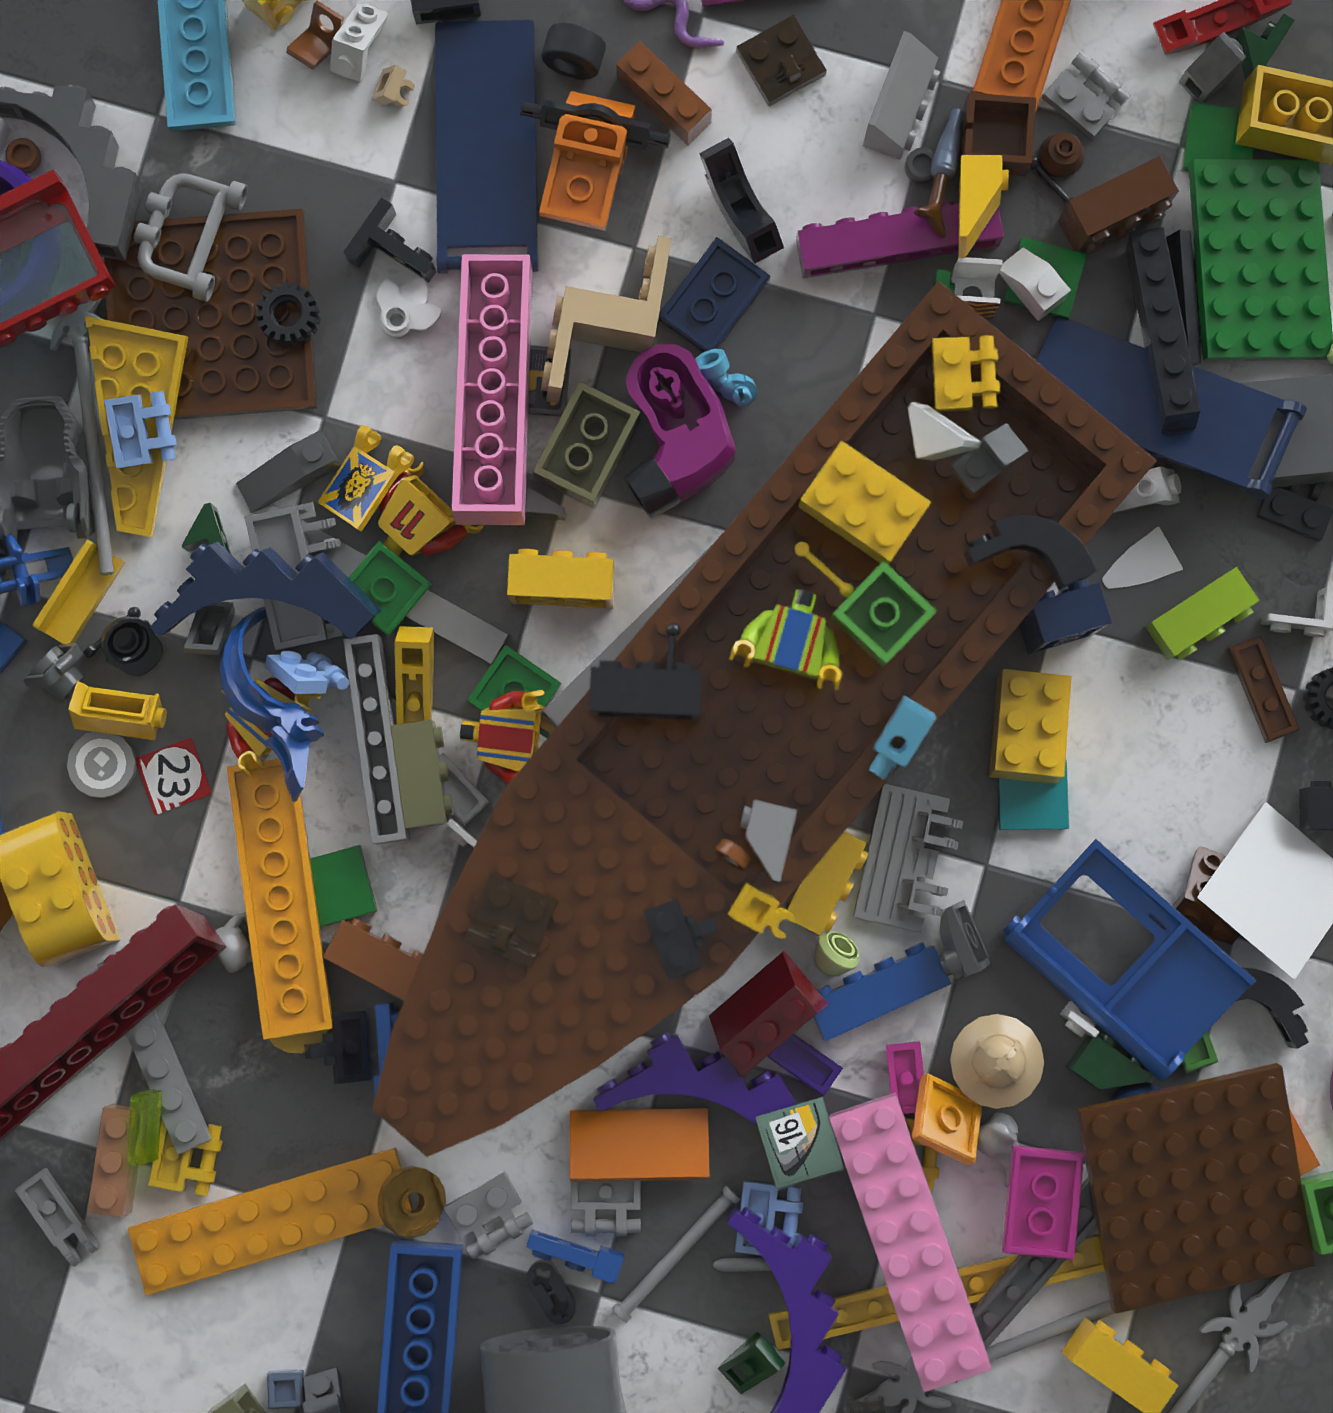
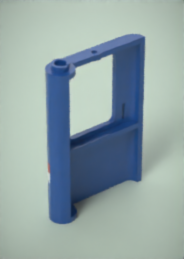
M1097 839L1085 849L1022 920L1016 915L1003 929L1007 934L1004 941L1160 1082L1166 1080L1183 1061L1185 1054L1231 1005L1257 981ZM1083 875L1092 879L1146 927L1155 938L1143 954L1112 985L1106 984L1041 925L1042 917L1074 882Z

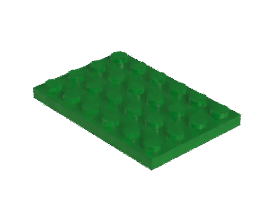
M1193 159L1188 163L1203 361L1327 360V354L1333 342L1319 162L1312 160Z

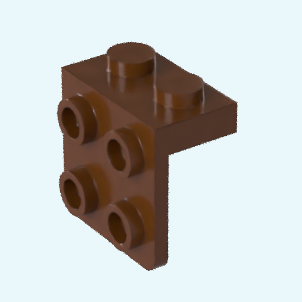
M1201 846L1194 853L1185 890L1172 906L1201 932L1212 936L1218 941L1232 945L1241 934L1197 898L1226 856Z

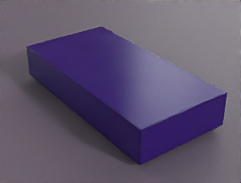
M795 1034L767 1057L823 1097L843 1069V1067Z

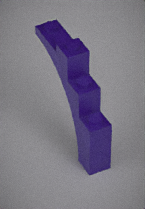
M668 1032L650 1041L653 1048L647 1050V1054L652 1061L651 1065L647 1066L645 1061L629 1069L627 1071L629 1077L617 1083L614 1078L596 1088L599 1094L593 1099L601 1112L623 1101L643 1096L682 1094L705 1098L729 1107L756 1125L755 1117L796 1105L778 1072L771 1075L769 1070L753 1078L751 1080L753 1086L747 1088L739 1072L725 1055H720L719 1051L701 1060L700 1062L703 1067L697 1070L678 1034L670 1037Z
M734 1207L727 1217V1224L749 1240L766 1260L782 1289L788 1308L791 1333L789 1364L781 1392L770 1413H820L846 1371L844 1363L840 1361L843 1356L826 1344L823 1348L819 1347L839 1315L837 1307L834 1306L836 1301L834 1298L820 1289L816 1293L812 1292L815 1284L832 1259L830 1252L826 1250L829 1245L814 1234H810L807 1238L801 1233L792 1245L789 1243L791 1237L781 1229L774 1226L772 1230H769L760 1224L762 1218L752 1210L744 1207L740 1211Z

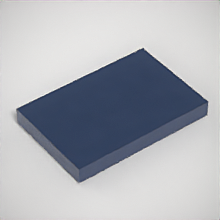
M716 237L659 312L658 320L702 352L718 349L770 280L771 276Z

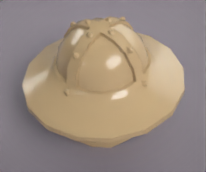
M994 1014L979 1017L962 1029L953 1043L950 1063L953 1079L964 1095L978 1105L999 1109L1015 1106L1032 1094L1041 1081L1044 1058L1041 1044L1031 1028L1014 1017Z

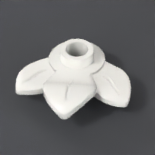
M424 278L411 280L400 288L393 281L385 279L377 291V302L382 310L380 324L383 331L389 336L402 337L411 330L424 331L433 326L441 316L442 309L439 306L427 303L428 288ZM394 317H402L403 323L400 326H393L391 321Z

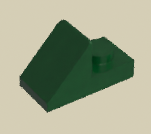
M1283 13L1277 24L1272 21L1269 22L1261 36L1245 27L1241 29L1235 40L1239 42L1246 56L1241 64L1245 80L1257 65H1267L1295 20Z
M212 503L204 504L188 532L182 548L190 552L196 550L203 543L208 546L219 542L231 554L217 508Z
M756 1332L721 1363L717 1369L740 1394H743L779 1372L786 1362L776 1352L775 1348L760 1333Z

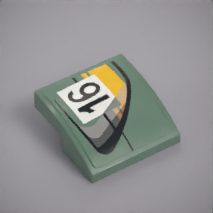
M823 1097L755 1117L777 1190L844 1171Z

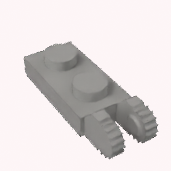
M47 1167L15 1189V1192L54 1247H58L62 1255L72 1266H76L82 1261L79 1252L66 1239L73 1233H75L88 1252L94 1253L99 1249L98 1242L90 1230L84 1226L86 1223Z

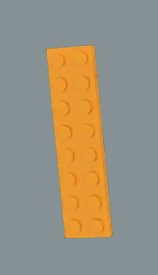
M279 759L263 761L265 765L262 768L257 763H254L250 768V773L253 775L251 777L239 768L238 765L227 767L263 1040L333 1029L332 1010L325 960L323 958V945L302 795L300 794L296 802L292 801L293 798L290 797V791L286 787L284 770Z
M396 1147L128 1227L145 1296L384 1225L379 1217L377 1200L380 1188L387 1177L402 1168ZM409 1195L406 1198L405 1207L408 1211H413Z

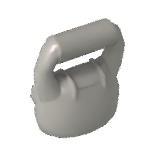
M246 912L236 914L224 927L215 930L227 946L217 957L229 973L237 972L245 967L247 963L253 962L250 943L242 933L243 930H240V927H238L243 920L247 922Z

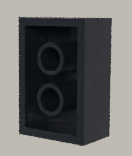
M599 661V667L591 666L589 712L592 716L700 721L702 671H694V664L684 663L673 664L672 670L658 669V663L636 662V668H622L620 661Z

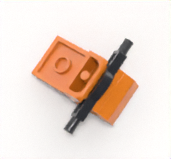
M574 91L570 92L565 104L551 100H545L543 106L522 101L520 116L540 119L541 127L557 130L554 141L555 148L539 210L541 217L606 231L618 176L622 175L628 147L645 150L648 144L667 149L669 147L671 134L652 131L651 123L635 120L636 105Z

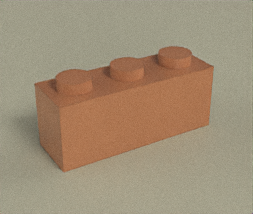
M110 1104L103 1107L87 1213L123 1217L132 1212L147 1108L120 1104Z

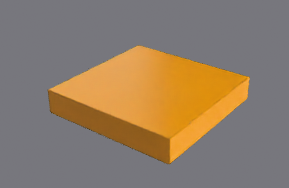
M927 1073L920 1077L912 1139L967 1166L973 1164L976 1161L982 1105H978L964 1095L960 1088Z

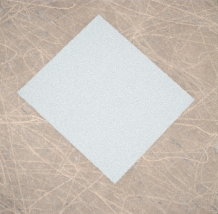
M1265 802L1197 898L1295 980L1333 924V858Z

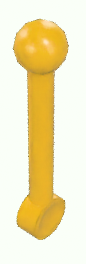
M799 542L796 544V555L806 557L840 588V593L844 597H849L854 592V587L850 583H844L809 551L807 543Z

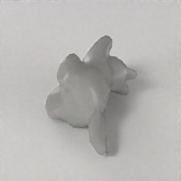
M997 1112L992 1115L989 1121L980 1125L977 1149L1004 1167L1006 1172L1004 1185L1008 1187L1012 1145H1026L1018 1142V1126L1012 1116Z

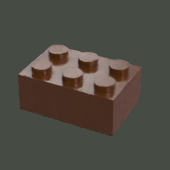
M1158 156L1069 200L1058 222L1073 251L1080 253L1086 251L1090 255L1106 246L1105 241L1115 236L1117 240L1129 236L1130 232L1136 230L1135 226L1143 222L1151 225L1165 217L1164 212L1172 207V201L1179 190L1161 156Z

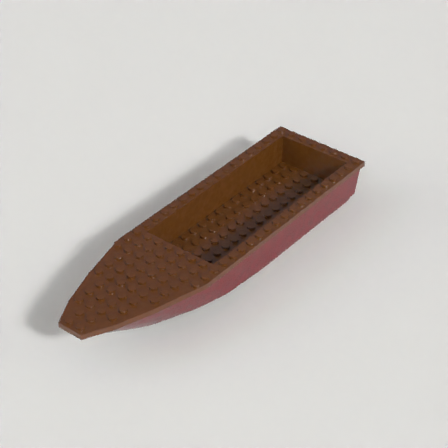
M938 281L615 658L614 661L621 662L622 668H636V662L658 663V669H665L669 641L666 628L671 623L679 625L680 634L676 636L673 664H694V671H702L700 721L592 716L589 712V689L503 789L435 924L391 1033L372 1110L422 1154L429 1157L505 1124L587 1074L720 979L759 934V932L733 919L728 914L745 884L748 883L774 897L780 902L777 907L780 908L888 781L871 772L869 768L879 753L874 749V744L902 697L905 695L935 714L936 720L932 724V728L1054 584L1052 575L1045 563L1034 554L1021 550L1001 553L969 568L964 557V553L971 548L969 542L985 534H989L991 539L995 538L990 528L995 521L1012 516L1027 515L1042 517L1062 525L1072 532L1085 547L1157 460ZM985 335L994 337V349L998 350L995 375L996 381H999L1000 393L996 394L997 407L984 409L982 396H972L973 407L971 410L938 412L979 441L1007 423L1028 449L1025 455L973 495L969 493L950 469V466L967 452L934 461L916 458L908 408L913 402L928 405L935 410L933 338L969 337L970 351L980 350L979 337ZM981 364L970 365L971 383L981 382ZM841 441L931 501L929 507L888 566L937 612L883 668L831 620L833 613L849 597H844L840 593V588L806 557H799L795 553L797 543H807L809 551L844 583H850L854 587V591L881 564L798 507L800 499ZM796 590L807 591L817 595L812 614L825 618V626L832 629L840 653L839 670L841 672L839 689L834 690L835 684L831 680L823 681L822 689H819L817 686L818 679H812L751 661L748 667H744L746 658L743 655H735L732 661L729 659L735 643L740 640L746 626L763 611H774L776 605L791 608ZM894 736L890 745L895 749H901L906 740L901 736ZM897 764L890 777L898 769V767L900 766L899 764ZM754 800L797 810L780 882L771 880L745 838L746 829L740 827L744 807L752 808ZM722 839L730 840L751 856V862L744 871L734 867L715 852V848ZM490 873L558 899L531 968L463 941ZM678 899L684 917L693 914L695 921L699 922L713 916L718 930L701 936L704 945L696 948L702 963V968L668 979L643 911Z

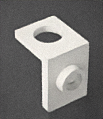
M1069 1001L1060 1013L1061 1016L1068 1020L1065 1026L1081 1038L1084 1034L1096 1038L1099 1033L1094 1028L1096 1023L1088 1016L1083 1015L1079 1008L1072 1001Z

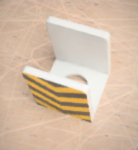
M958 258L951 273V282L955 283L954 294L983 318L993 319L1000 306L1001 299L994 298L995 279L1002 267L1003 260ZM974 286L981 291L982 297L963 296V291L967 287Z

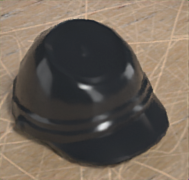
M130 616L114 619L104 629L101 640L106 662L133 676H141L152 670L160 661L163 649L160 640L150 628L149 621Z

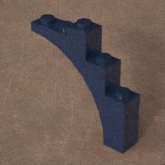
M215 542L208 546L203 543L190 555L189 558L193 562L186 570L195 580L192 577L188 578L177 589V592L180 594L179 597L172 604L169 601L165 602L154 613L157 619L150 628L160 637L173 630L189 615L206 606L226 600L260 598L278 600L307 609L329 621L347 637L352 639L381 610L324 553L314 557L310 554L307 555L295 567L299 572L297 574L271 547L261 552L258 549L252 551L242 562L246 566L244 568L219 542Z

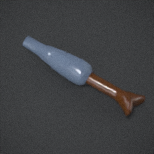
M957 108L950 111L948 123L940 137L931 162V174L934 177L929 203L925 207L914 210L916 216L927 220L931 229L939 237L946 236L941 206L947 181L955 176L960 155V130L963 111Z

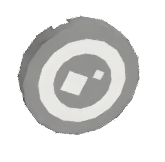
M98 732L86 733L74 743L68 754L67 769L70 780L79 791L91 797L107 798L119 795L130 786L136 776V754L128 740L120 735Z

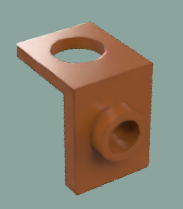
M317 0L313 4L309 27L287 47L286 53L314 70L331 54L332 39L343 25L344 17ZM321 14L327 16L332 21L333 30H329L322 25L320 21Z

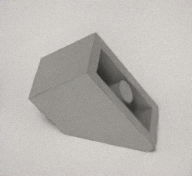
M754 800L752 808L744 807L740 827L746 829L745 838L771 880L780 882L797 810Z

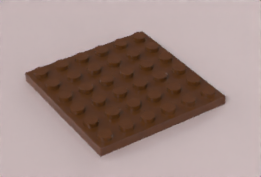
M303 209L223 214L203 269V273L215 276L214 290L208 302L193 298L192 290L154 279L144 273L137 259L140 244L134 241V235L138 224L144 223L148 225L149 220L135 221L126 261L104 258V263L116 285L115 288L109 290V294L106 296L107 320L188 336L174 420L317 409L312 333L309 336L311 340L307 343L305 340L301 341V346L295 347L294 344H290V348L283 347L280 343L276 345L263 333L257 323L259 321L255 314V311L259 309L256 305L258 299L261 301L263 299L262 292L264 290L270 292L272 290L270 286L273 284L279 287L283 281H287L289 285L295 282L301 288L305 287L309 291L305 215ZM208 216L165 219L161 228L160 241L157 247L153 249L151 255L152 262L158 266L187 274ZM285 303L276 311L277 323L285 327L295 325L301 316L300 307L294 303Z
M1269 1064L1076 1109L1110 1304L1115 1314L1315 1266L1301 1189V1177L1283 1067L1280 1064Z

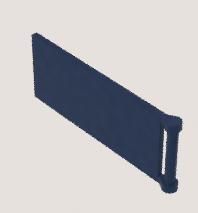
M533 20L436 22L438 274H448L449 270H461L462 256L448 257V248L527 246V255H530L532 271L538 272L536 118L520 116L522 101L536 104Z
M1058 316L1036 360L1147 453L1242 488L1260 499H1268L1273 490L1272 481L1299 420L1304 418L1307 411L1306 406L1300 402L1284 400L1192 366L1201 409L1195 429L1161 433L1144 347ZM1277 410L1283 413L1285 418L1259 478H1248Z

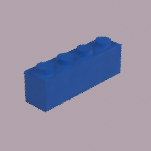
M921 942L904 950L907 955L906 957L894 962L891 956L873 964L875 968L873 972L863 976L860 970L842 978L844 985L831 990L830 985L817 989L829 1004L814 1017L823 1040L826 1042L951 985L949 977L942 968L935 946L925 947L924 943Z

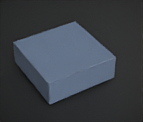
M304 1370L269 1371L267 1373L268 1409L303 1408V1402H305Z

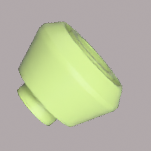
M826 932L818 939L814 959L817 968L827 976H840L857 967L859 964V951L854 942L844 934Z

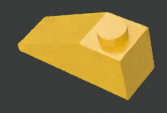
M961 155L958 258H966L999 207L1001 190H1008L1009 170H1002V155Z
M399 627L395 639L397 725L432 720L434 627Z

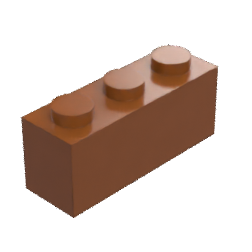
M641 41L616 63L617 79L687 145L711 123L712 109Z
M354 917L352 922L342 920L323 958L404 1001L424 953L414 950L410 954L400 948L402 945L401 941L385 933L382 938L370 932L372 926Z

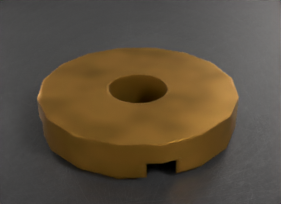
M415 1166L400 1168L388 1176L380 1188L377 1200L379 1217L385 1227L397 1235L409 1238L426 1235L441 1220L439 1217L446 1206L445 1188L440 1179L427 1169ZM416 1192L419 1196V1204L413 1211H408L405 1207L406 1198L411 1193Z

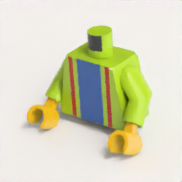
M796 590L791 608L776 605L774 611H763L746 626L740 640L735 643L729 659L732 661L735 655H743L746 658L744 667H748L751 661L812 679H818L817 686L819 689H822L823 681L831 680L835 684L834 690L839 689L841 672L839 670L840 653L833 630L825 626V618L812 614L817 595L807 591Z

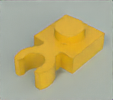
M748 883L745 884L728 912L733 919L759 933H762L767 925L768 930L780 939H785L786 934L778 928L779 922L783 919H788L793 923L796 921L795 916L788 910L777 908L780 904L778 900Z

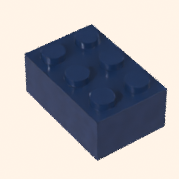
M1084 580L1067 586L1068 589L1061 591L1059 595H1055L1054 590L1047 591L1019 624L1028 655L1093 636L1110 625L1112 621L1100 584L1096 583L1089 586L1088 581Z

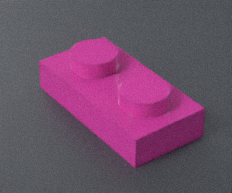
M920 1041L886 1044L891 1093L896 1092L903 1114L915 1113L920 1077L924 1075Z

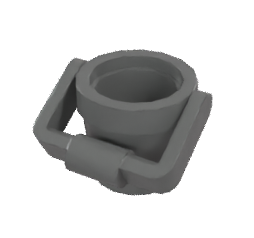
M77 643L55 646L23 680L25 685L29 688H42L59 701H65L74 692L77 680L82 682L85 678L73 665L83 655L82 650Z

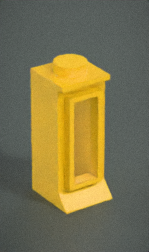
M78 680L68 708L74 729L148 740L156 739L158 729L164 727L167 715L166 708H162L159 694L152 696L88 687Z

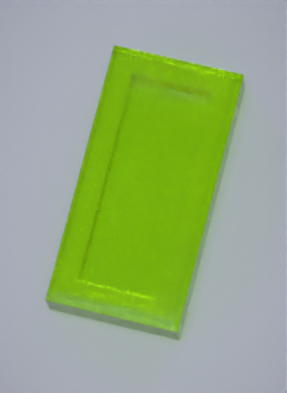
M150 1089L131 1095L127 1165L140 1166L159 1159L162 1090Z

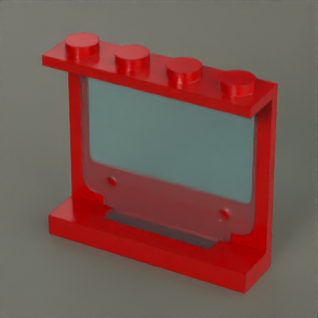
M54 169L0 195V347H5L16 340V336L26 331H38L47 325L48 320L58 315L61 317L70 315L78 309L79 305L89 300H100L109 294V290L116 287L64 181Z

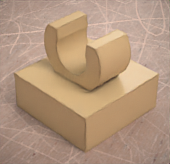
M393 65L382 70L371 100L382 106L393 103L398 107L406 106L409 101L401 97L400 88L411 91L414 90L415 85L410 80L404 79L406 70Z

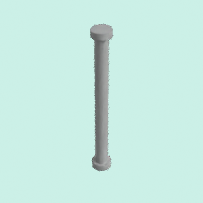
M725 1185L721 1190L723 1194L622 1303H616L612 1307L614 1313L621 1320L627 1323L632 1318L630 1315L644 1298L733 1203L737 1204L741 1200L731 1188Z

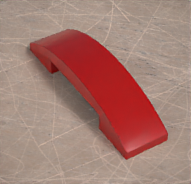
M1218 0L1188 13L1185 10L1153 22V26L1166 55L1212 42L1223 32L1228 36L1240 31L1243 27L1247 28L1290 6L1292 0Z

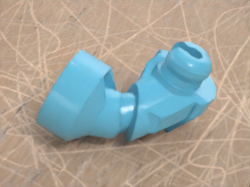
M711 349L703 352L695 359L705 379L709 381L712 387L714 385L717 386L715 391L720 392L723 398L735 402L740 407L748 406L756 399L757 388L751 378L743 373L731 375L726 373L730 364L724 350Z

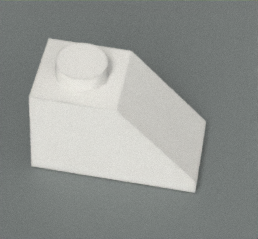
M1025 248L1020 249L1002 263L999 271L1001 277L1037 321L1064 302L1071 291L1049 263Z

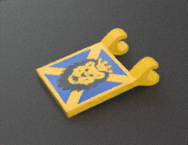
M362 425L358 429L354 447L318 500L319 504L361 532L398 475L407 470L414 462V456L409 452H405V449L397 445L389 453L387 466L366 454L376 448L381 442V435L372 431L367 425Z

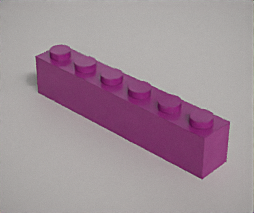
M953 201L942 202L941 212L946 232L945 237H939L931 229L926 219L914 214L916 208H921L919 206L903 209L900 214L888 215L887 212H878L868 216V219L855 221V218L848 217L837 220L834 225L822 226L821 223L805 225L802 227V230L797 231L796 237L802 278L958 253L959 204H954ZM999 207L970 251L1000 246L1004 233Z

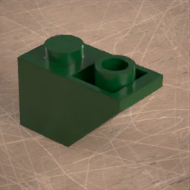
M1102 1032L1096 1038L1087 1035L1066 1065L1069 1070L1100 1090L1149 1082L1152 1078V1075L1145 1071V1067L1132 1055L1129 1054L1126 1057L1117 1051L1116 1048L1119 1044Z

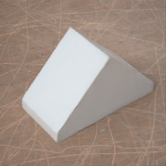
M913 402L910 404L908 411L916 458L934 461L978 449L982 443L930 406Z

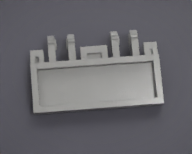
M313 502L244 517L252 551L258 549L261 552L271 547L297 574L299 572L295 567L309 553L339 547L341 543L340 539L331 538L320 543L309 544L307 531L329 529L336 525L335 518L302 524L301 519L316 516ZM263 599L275 650L344 635L332 623L325 624V619L307 609L278 600Z
M889 784L882 786L867 851L869 854L865 861L853 917L921 932L924 918L909 915L910 910L939 917L942 916L944 909H941L939 906L923 905L913 901L916 889L941 897L948 894L949 888L917 881V876L933 880L939 851L924 848L925 843L954 850L958 848L959 842L954 839L928 835L931 823L955 830L962 829L963 821L931 814L932 810L947 813L950 798Z

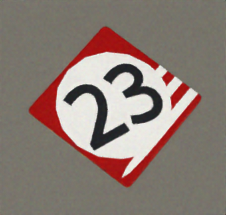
M192 738L184 739L136 758V765L155 815L212 793Z

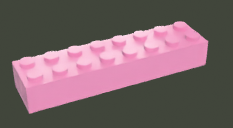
M462 254L452 513L456 525H525L533 282L530 255Z
M896 1092L830 1114L829 1119L923 1391L927 1392L992 1370L986 1348Z

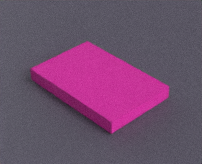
M1012 1145L1002 1242L1003 1253L1074 1260L1084 1154L1082 1152Z

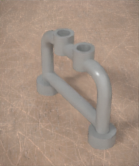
M181 173L173 175L166 180L159 194L151 192L145 207L146 212L152 213L148 225L139 223L134 235V241L140 244L137 259L144 273L154 279L192 290L193 298L208 302L214 290L215 276L203 273L204 266L226 206L241 211L247 199L248 185L233 181L230 186L192 174ZM181 187H188L215 196L187 274L158 266L151 259L153 249L157 247L160 241L163 222L171 211L173 195Z

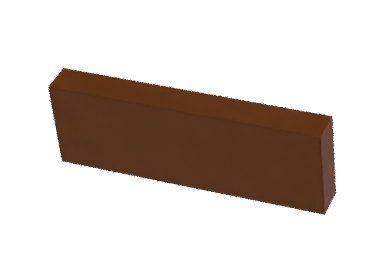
M1262 636L1227 648L1265 743L1299 731V726Z

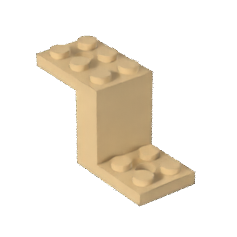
M658 236L656 245H649L643 269V276H648L649 278H643L638 299L569 286L565 288L564 297L557 296L552 325L559 327L558 330L551 329L546 357L553 359V362H545L541 390L547 391L546 402L559 404L570 340L640 353L652 347L656 334L672 238Z

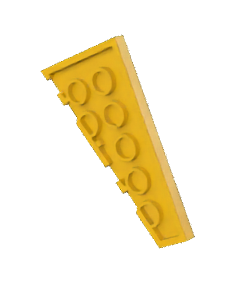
M85 316L86 328H88L90 339L91 360H93L96 379L94 383L101 430L107 453L105 457L107 467H109L112 486L111 497L116 530L153 537L166 461H162L161 450L156 448L151 449L153 463L116 468L104 400L141 395L143 408L152 407L150 393L164 391L166 404H170L171 415H168L172 432L188 336ZM155 417L145 419L149 439L158 437Z

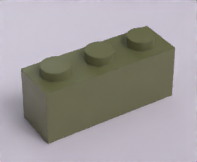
M433 720L391 726L405 829L448 823L449 816L454 815L452 796L445 795L444 782L449 781L447 762L440 760L439 748L444 747L442 727H436Z

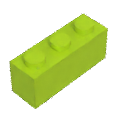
M1235 567L1147 624L1145 628L1167 660L1176 655L1179 660H1182L1197 650L1194 643L1203 637L1209 642L1226 631L1222 626L1231 619H1234L1237 624L1254 613L1251 606L1260 600L1239 569Z

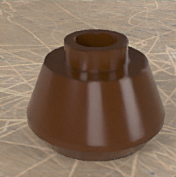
M1057 132L1048 136L1041 144L1039 150V159L1042 167L1048 173L1057 177H1067L1076 173L1081 168L1085 158L1084 147L1080 140L1073 134L1066 132Z

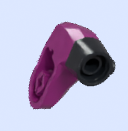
M658 344L642 351L631 363L626 377L628 394L648 418L652 432L660 446L654 457L650 455L624 477L633 495L650 518L680 505L681 501L705 490L724 475L735 461L736 456L735 444L719 398L701 373L690 351L676 344Z

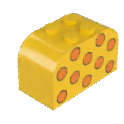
M58 811L0 835V880L23 941L38 965L41 967L57 966L120 940L72 813Z

